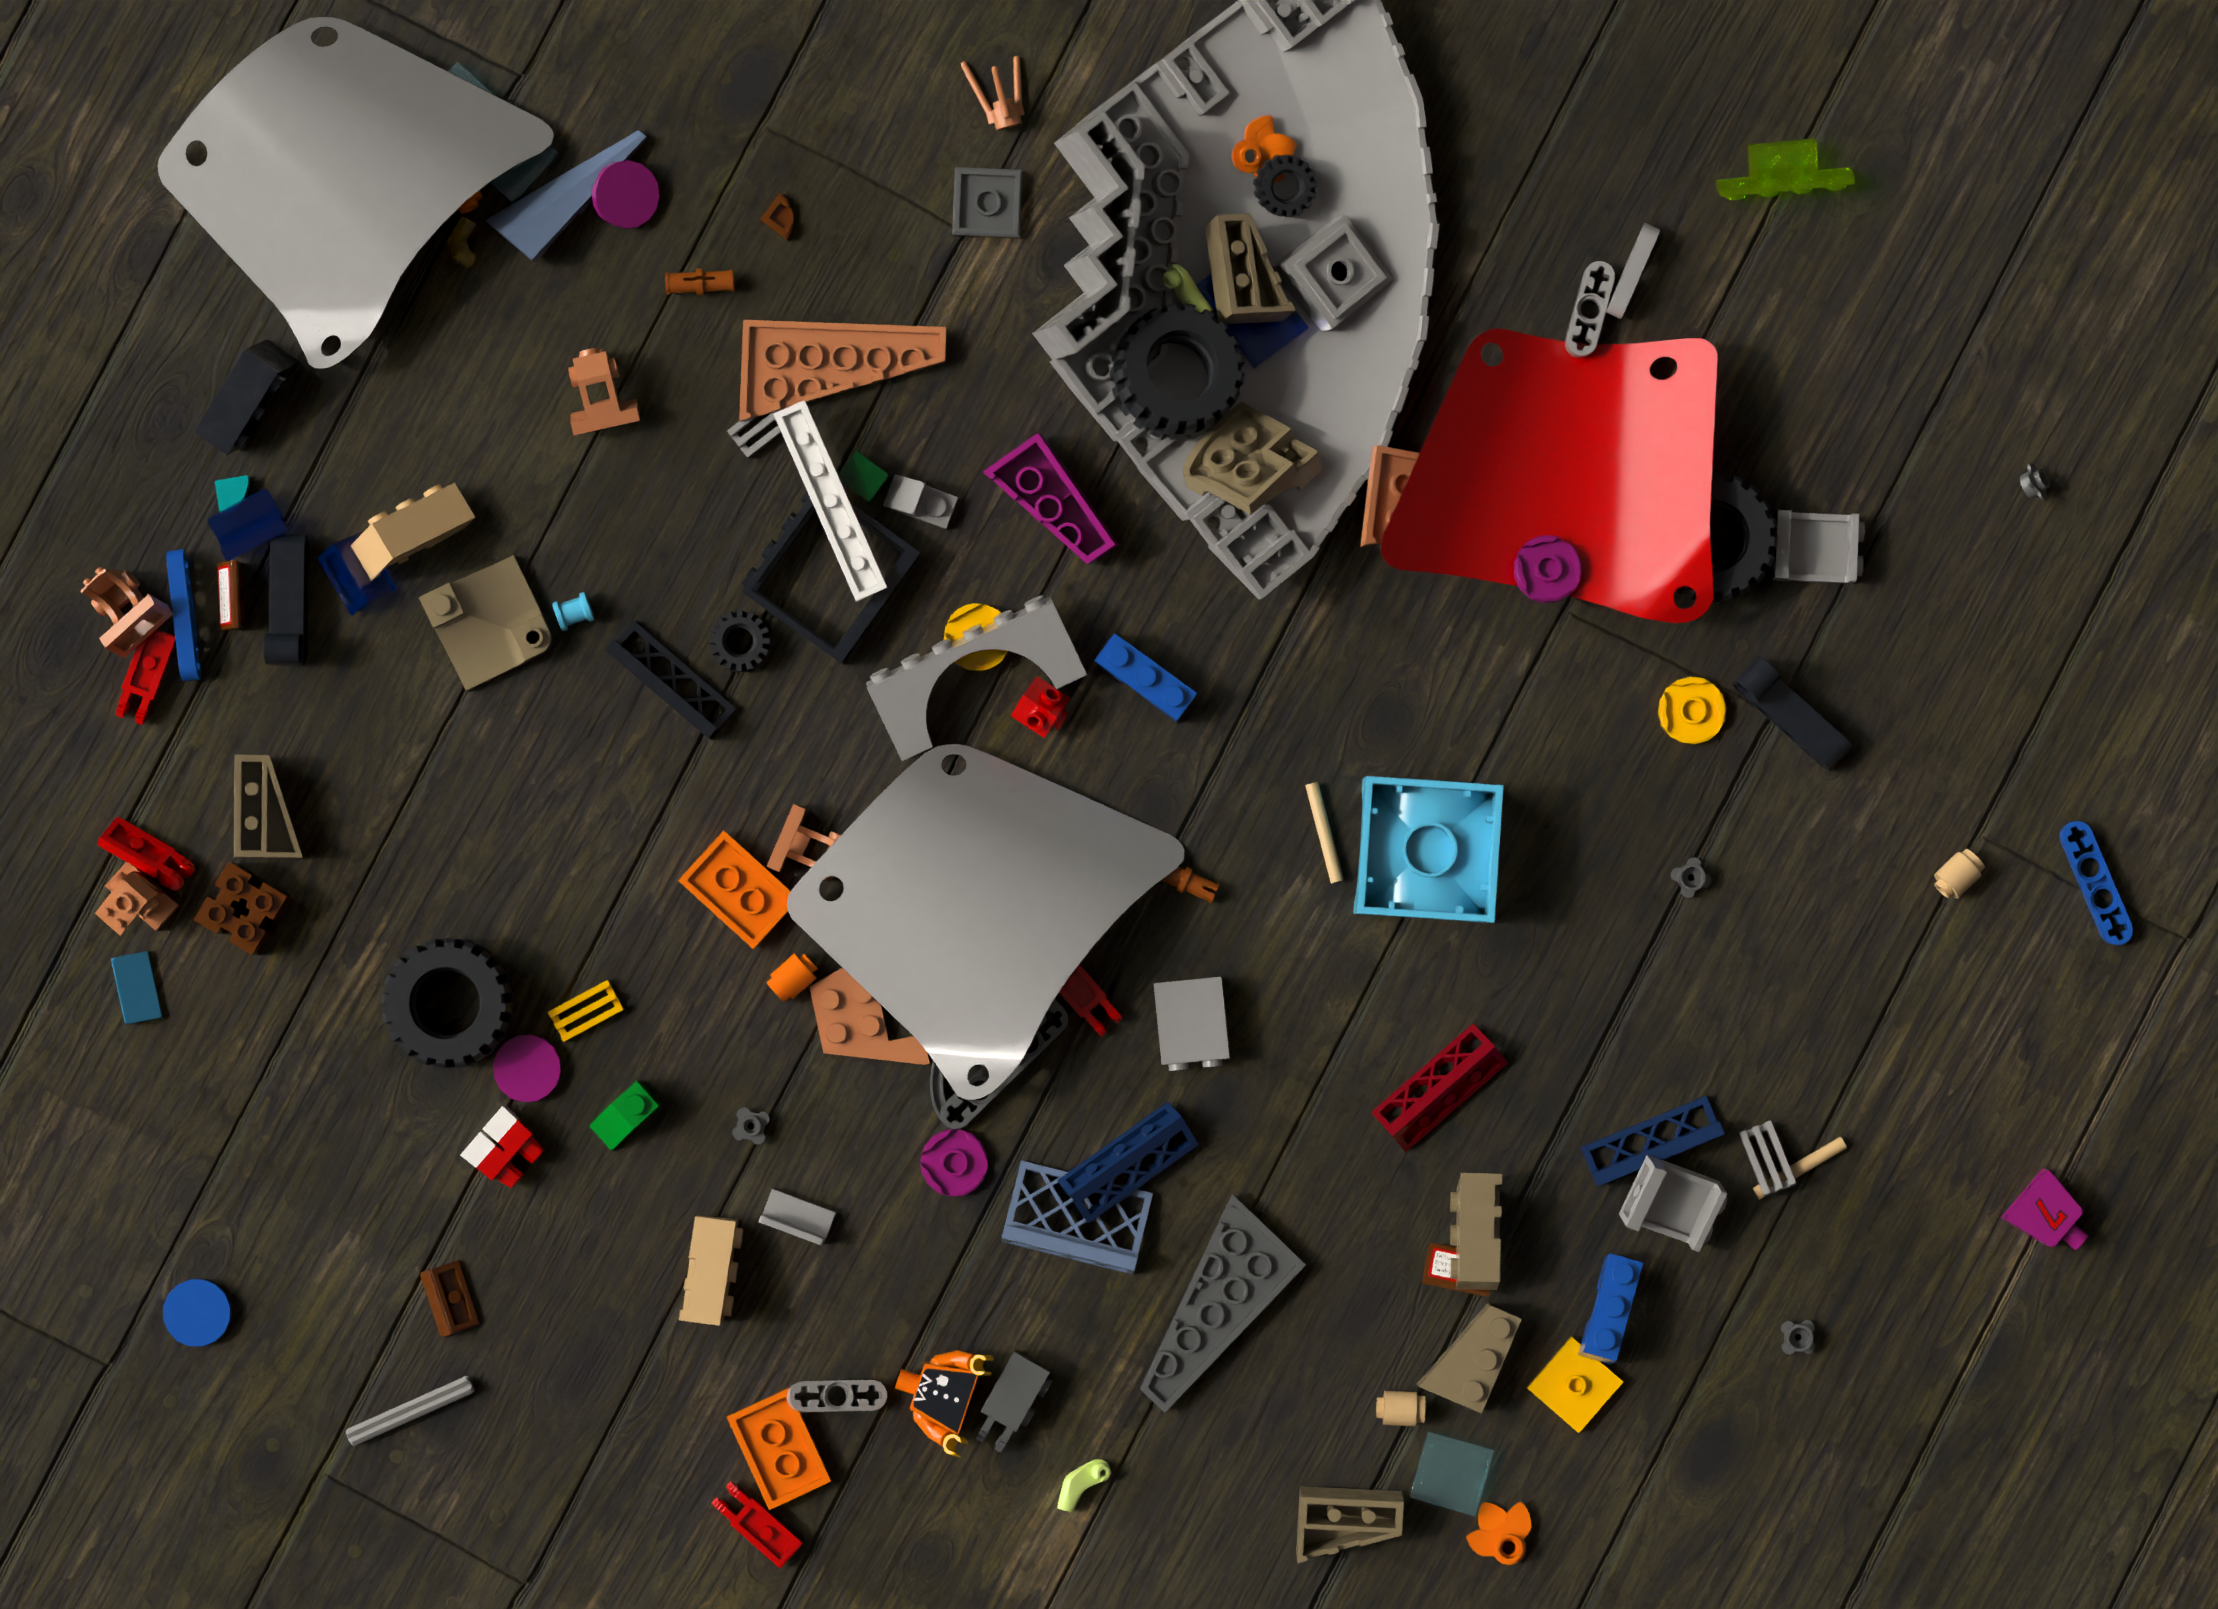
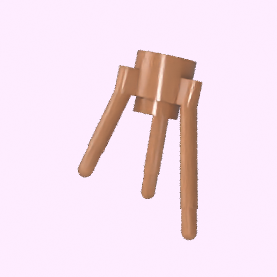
M1015 56L1013 59L1014 104L1012 98L1006 99L998 67H992L999 101L992 103L993 110L968 64L965 61L961 63L965 76L986 113L988 124L994 123L996 131L1021 125L1020 116L1025 115L1022 106L1019 56Z

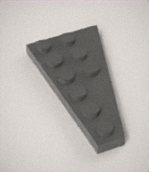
M1233 1194L1230 1196L1140 1387V1390L1164 1413L1306 1265Z

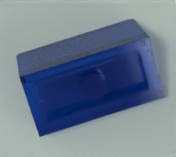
M266 488L208 518V524L220 543V550L227 562L287 530V522L269 490Z
M363 532L334 543L317 557L351 616L361 612L374 600L396 590V586L386 569L380 573L379 577L371 581L353 551L351 545Z

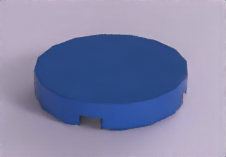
M190 1279L178 1284L168 1294L163 1305V1321L167 1331L178 1342L187 1346H205L217 1341L227 1331L232 1320V1305L226 1293L217 1283L207 1279Z

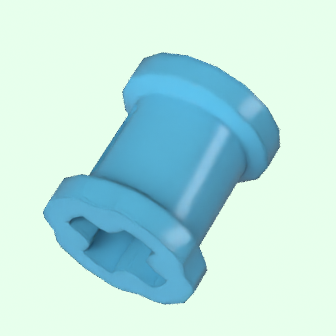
M585 592L579 593L578 598L563 603L558 601L552 603L562 631L567 630L569 625L586 619L589 622L595 620Z

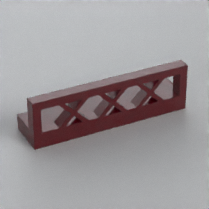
M1472 1024L1371 1113L1399 1146L1407 1152L1508 1063L1488 1038ZM1474 1037L1482 1043L1472 1053H1464L1465 1045ZM1454 1062L1453 1070L1447 1075L1438 1076L1439 1068L1443 1064ZM1419 1085H1428L1427 1092L1421 1098H1412L1413 1091ZM1394 1107H1402L1401 1115L1390 1124L1384 1116Z

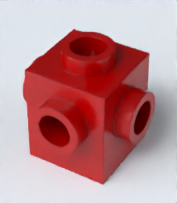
M1036 676L1021 697L1011 717L1045 738L1052 727L1059 730L1069 713L1064 711L1071 698Z

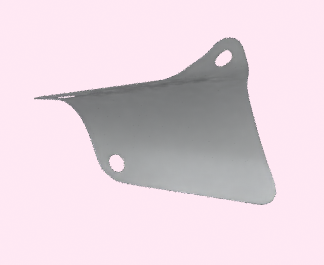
M316 17L298 22L275 35L233 68L200 102L166 146L158 160V173L162 184L283 314L293 330L309 365L322 369L331 367L345 359L370 336L400 276L437 229L466 200L490 181L515 165L548 148L552 144L554 134L550 126L542 119L356 25L338 18ZM327 26L337 31V41L330 46H317L311 40V35L317 28ZM195 140L204 143L208 152L206 161L200 166L191 165L186 158V148ZM332 335L338 336L341 341V348L331 356L323 355L321 348L324 340Z
M942 745L923 754L868 806L794 886L788 895L787 906L792 920L920 1042L945 1076L956 1095L963 1099L974 1100L992 1093L1015 1070L1027 1052L1050 1004L1072 972L1109 927L1137 899L1178 868L1184 860V848L1176 838L1166 832L988 753L967 745ZM958 754L966 760V769L959 775H948L942 770V760L948 755ZM829 876L838 877L844 886L843 894L835 901H826L819 892L822 880ZM975 1065H984L989 1072L988 1080L980 1086L971 1085L968 1082L969 1070Z

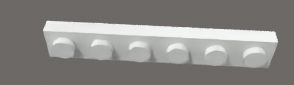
M803 400L774 413L773 415L856 602L888 588L806 401Z

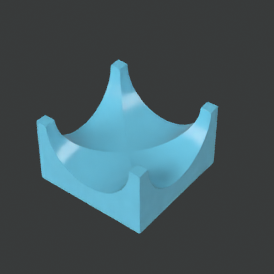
M1374 776L1364 777L1362 779L1361 792L1362 826L1360 857L1353 914L1494 923L1503 785Z

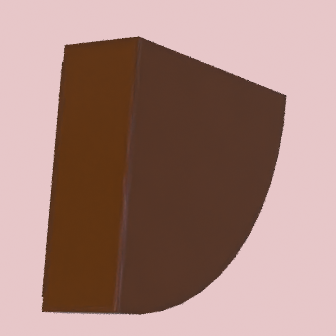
M780 192L760 218V221L788 241L794 228V214L789 201Z

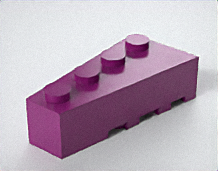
M1035 434L983 471L986 476L999 485L1011 498L1024 507L1086 564H1094L1119 546L1112 533L1043 434Z

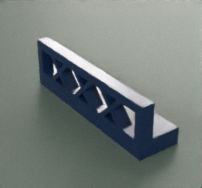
M1703 1096L1580 1148L1595 1185L1600 1186L1639 1170L1646 1155L1663 1160L1722 1136L1725 1133L1720 1121H1717L1707 1096ZM1702 1105L1709 1124L1697 1129L1684 1124L1689 1110ZM1683 1113L1680 1122L1671 1118ZM1664 1120L1678 1125L1673 1138L1667 1141L1653 1137L1657 1124ZM1652 1126L1649 1131V1134L1640 1131L1642 1129ZM1682 1127L1691 1130L1679 1136ZM1633 1133L1647 1138L1642 1151L1636 1154L1622 1150L1626 1136ZM1620 1139L1617 1147L1608 1144ZM1651 1140L1660 1143L1648 1148ZM1601 1146L1615 1150L1611 1163L1597 1169L1590 1151ZM1619 1153L1629 1156L1617 1161Z
M1167 1102L1057 1181L1073 1200L1086 1222L1090 1223L1199 1144L1182 1116ZM1181 1131L1186 1140L1175 1148L1168 1147L1170 1138ZM1149 1153L1156 1154L1154 1163L1148 1167H1140L1144 1156ZM1121 1173H1129L1126 1183L1120 1187L1112 1186L1116 1176ZM1092 1193H1101L1099 1202L1087 1210L1082 1201Z

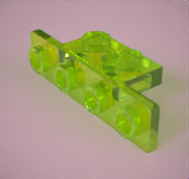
M1815 138L1749 144V177L1716 180V189L1720 197H1725L1729 200H1739L1748 194L1771 197L1778 195L1780 191L1792 190L1794 193H1809L1813 190L1812 188L1826 187L1828 190H1841L1846 188V185L1855 184V176L1849 167L1818 170L1817 141Z

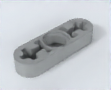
M1644 223L1607 306L1606 313L1619 319L1622 318L1657 240L1660 229Z
M1596 261L1591 263L1582 276L1565 338V348L1575 358L1589 356L1596 348L1615 280L1614 270L1606 262ZM1598 269L1602 270L1603 277L1607 278V281H1603L1600 284L1597 294H1604V298L1597 294L1584 293L1585 289L1590 292L1592 291L1595 279L1590 277V274H1595ZM1593 301L1598 305L1599 314L1596 318L1588 319L1582 315L1580 307L1583 302ZM1576 321L1584 326H1595V330L1588 328L1585 341L1589 342L1590 346H1584L1582 350L1576 349L1577 343L1572 341V338H1577L1582 330V326L1575 325Z
M876 1380L801 1381L793 1384L787 1392V1402L797 1412L875 1411L880 1409L887 1400L886 1388ZM851 1385H856L855 1393L867 1392L869 1386H872L873 1392L879 1393V1399L873 1400V1405H869L867 1399H855L857 1406L853 1407L851 1404L854 1395ZM817 1386L823 1387L820 1394L823 1407H818L819 1400H808L805 1403V1407L801 1406V1401L795 1400V1394L801 1392V1387H805L806 1393H819ZM834 1386L843 1388L846 1393V1400L840 1406H834L828 1400V1392Z

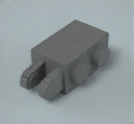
M1014 1350L980 1412L988 1417L976 1439L983 1442L988 1437L995 1420L1007 1426L995 1443L994 1450L1001 1453L1013 1431L1016 1432L1020 1425L1026 1428L1036 1411L1031 1408L1037 1395L1043 1398L1053 1381L1048 1378L1050 1369Z

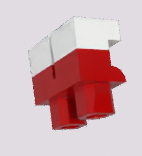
M504 1105L485 1125L484 1131L479 1132L460 1156L489 1179H498L501 1183L512 1188L524 1175L522 1171L511 1163L516 1155L520 1153L533 1164L545 1149L533 1137L535 1132L525 1125L507 1105Z

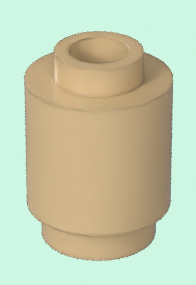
M1965 849L1962 853L1957 852L1934 874L1937 880L1934 885L1946 898L1953 896L1958 899L1981 877L1980 872L1985 866L1972 851Z
M1384 1391L1383 1398L1377 1397L1376 1418H1383V1425L1416 1426V1423H1424L1425 1396H1418L1417 1392Z

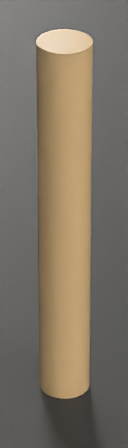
M1319 783L1307 784L1305 787L1330 882L1342 881L1344 878Z
M1838 1137L1792 1164L1790 1169L1794 1179L1847 1149L1843 1139ZM1782 1170L1778 1173L1780 1181L1784 1182L1786 1177ZM1771 1177L1766 1180L1768 1187L1774 1185ZM1760 1185L1752 1188L1759 1200L1764 1197Z

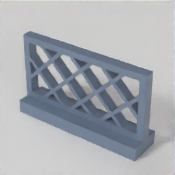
M1021 1161L1001 1242L1133 1275L1153 1193L1136 1189L1113 1205L1116 1206L1125 1222L1109 1232L1100 1217L1095 1218L1104 1235L1094 1241L1084 1239L1078 1227L1086 1223V1220L1082 1219L1075 1224L1066 1209V1206L1073 1203V1200L1069 1199L1063 1203L1053 1187L1059 1183L1057 1180L1068 1172ZM1025 1171L1040 1173L1046 1186L1030 1195L1023 1184ZM1046 1175L1056 1177L1057 1179L1050 1182ZM1113 1184L1112 1186L1120 1187L1121 1185ZM1049 1189L1059 1206L1042 1215L1033 1198ZM1022 1190L1026 1198L1018 1202L1020 1191ZM1130 1196L1144 1199L1141 1213L1128 1219L1119 1203ZM1088 1197L1085 1198L1084 1201L1086 1205L1088 1206V1208H1091V1202L1089 1201ZM1029 1201L1038 1218L1027 1225L1014 1222L1016 1208ZM1062 1210L1071 1227L1061 1233L1054 1232L1050 1229L1045 1219ZM1139 1219L1136 1231L1131 1223ZM1041 1222L1045 1229L1034 1227V1225ZM1128 1226L1135 1238L1132 1251L1118 1248L1111 1235ZM1074 1230L1078 1237L1066 1234ZM1107 1238L1111 1246L1100 1242Z

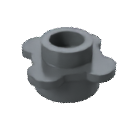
M2030 463L2027 465L2028 472L2020 476V484L2030 499L2039 497L2042 501L2048 499L2046 492L2050 487L2049 477L2044 470H2037L2035 464Z
M1690 858L1686 865L1681 868L1676 867L1671 871V879L1678 882L1681 887L1682 896L1687 898L1693 897L1695 891L1701 887L1706 888L1711 884V877L1705 874L1701 867V861L1698 858ZM1692 874L1694 876V880L1689 881L1688 875Z
M746 1107L740 1108L736 1114L738 1122L737 1127L732 1131L733 1137L736 1140H752L756 1145L765 1141V1125L770 1121L769 1115L763 1111L755 1113L750 1112ZM749 1123L754 1124L753 1129L748 1128Z
M1804 1320L1802 1323L1785 1321L1781 1325V1331L1784 1333V1343L1781 1346L1783 1352L1788 1355L1793 1354L1795 1351H1803L1806 1354L1812 1353L1815 1350L1812 1334L1815 1329L1814 1324L1809 1320ZM1796 1334L1801 1335V1339L1799 1341L1795 1339Z

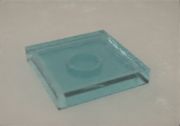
M1428 1431L1409 1497L1476 1516L1494 1450Z

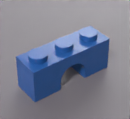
M1115 633L1094 660L1095 664L1121 683L1123 682L1148 700L1150 704L1175 722L1180 719L1197 695L1194 690Z
M1611 1253L1605 1256L1596 1290H1598L1596 1302L1590 1320L1586 1324L1578 1355L1608 1364H1613L1617 1361L1641 1273L1642 1262Z

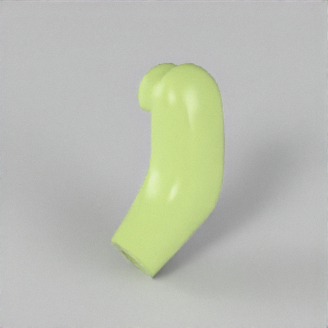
M1178 264L1171 265L1169 271L1163 275L1164 284L1170 289L1174 288L1178 299L1183 305H1195V311L1202 313L1204 309L1212 312L1214 309L1202 295L1189 273Z
M1094 1459L1070 1472L1063 1481L1057 1508L1074 1512L1081 1495L1086 1489L1109 1479L1111 1469L1108 1463L1102 1459Z

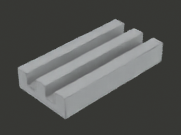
M778 411L772 412L741 437L737 433L754 421L756 417L739 421L727 430L747 458H750L781 434L779 426H776L749 448L745 444L776 420L773 414Z
M1771 1120L1763 1125L1754 1126L1750 1130L1739 1132L1764 1197L1796 1185ZM1766 1131L1786 1177L1784 1182L1780 1181L1762 1133ZM1753 1136L1757 1140L1774 1185L1771 1187L1767 1185L1749 1140Z

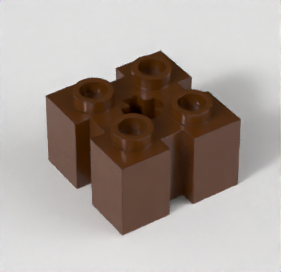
M228 861L215 883L222 890L217 898H206L193 920L216 934H224L226 930L231 932L232 936L229 942L251 955H259L272 933L265 928L270 918L272 920H280L293 897L271 883H263L261 887L254 884L258 878L256 874L236 862ZM247 900L246 907L250 912L248 915L241 914L239 916L237 904Z

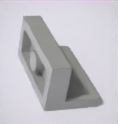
M772 1188L763 1214L758 1222L823 1246L836 1212Z

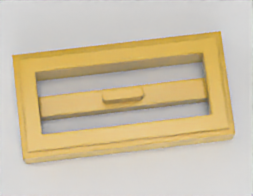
M606 980L550 1010L548 1014L560 1033L561 1039L565 1042L623 1011L624 1008L609 980ZM603 990H606L608 993L607 996L560 1020L558 1014ZM612 1001L613 1008L569 1032L566 1031L564 1026Z

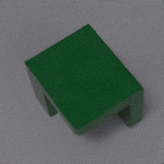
M858 451L854 453L838 475L845 487L870 505L874 501L873 497L888 478V474Z

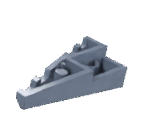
M639 130L489 217L486 222L533 263H536L578 213L581 215L593 201V184L596 183L602 168L612 162L629 160L645 142L647 137Z

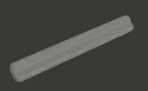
M464 1376L346 1430L347 1438L353 1446L472 1394L474 1392L473 1383L468 1376Z

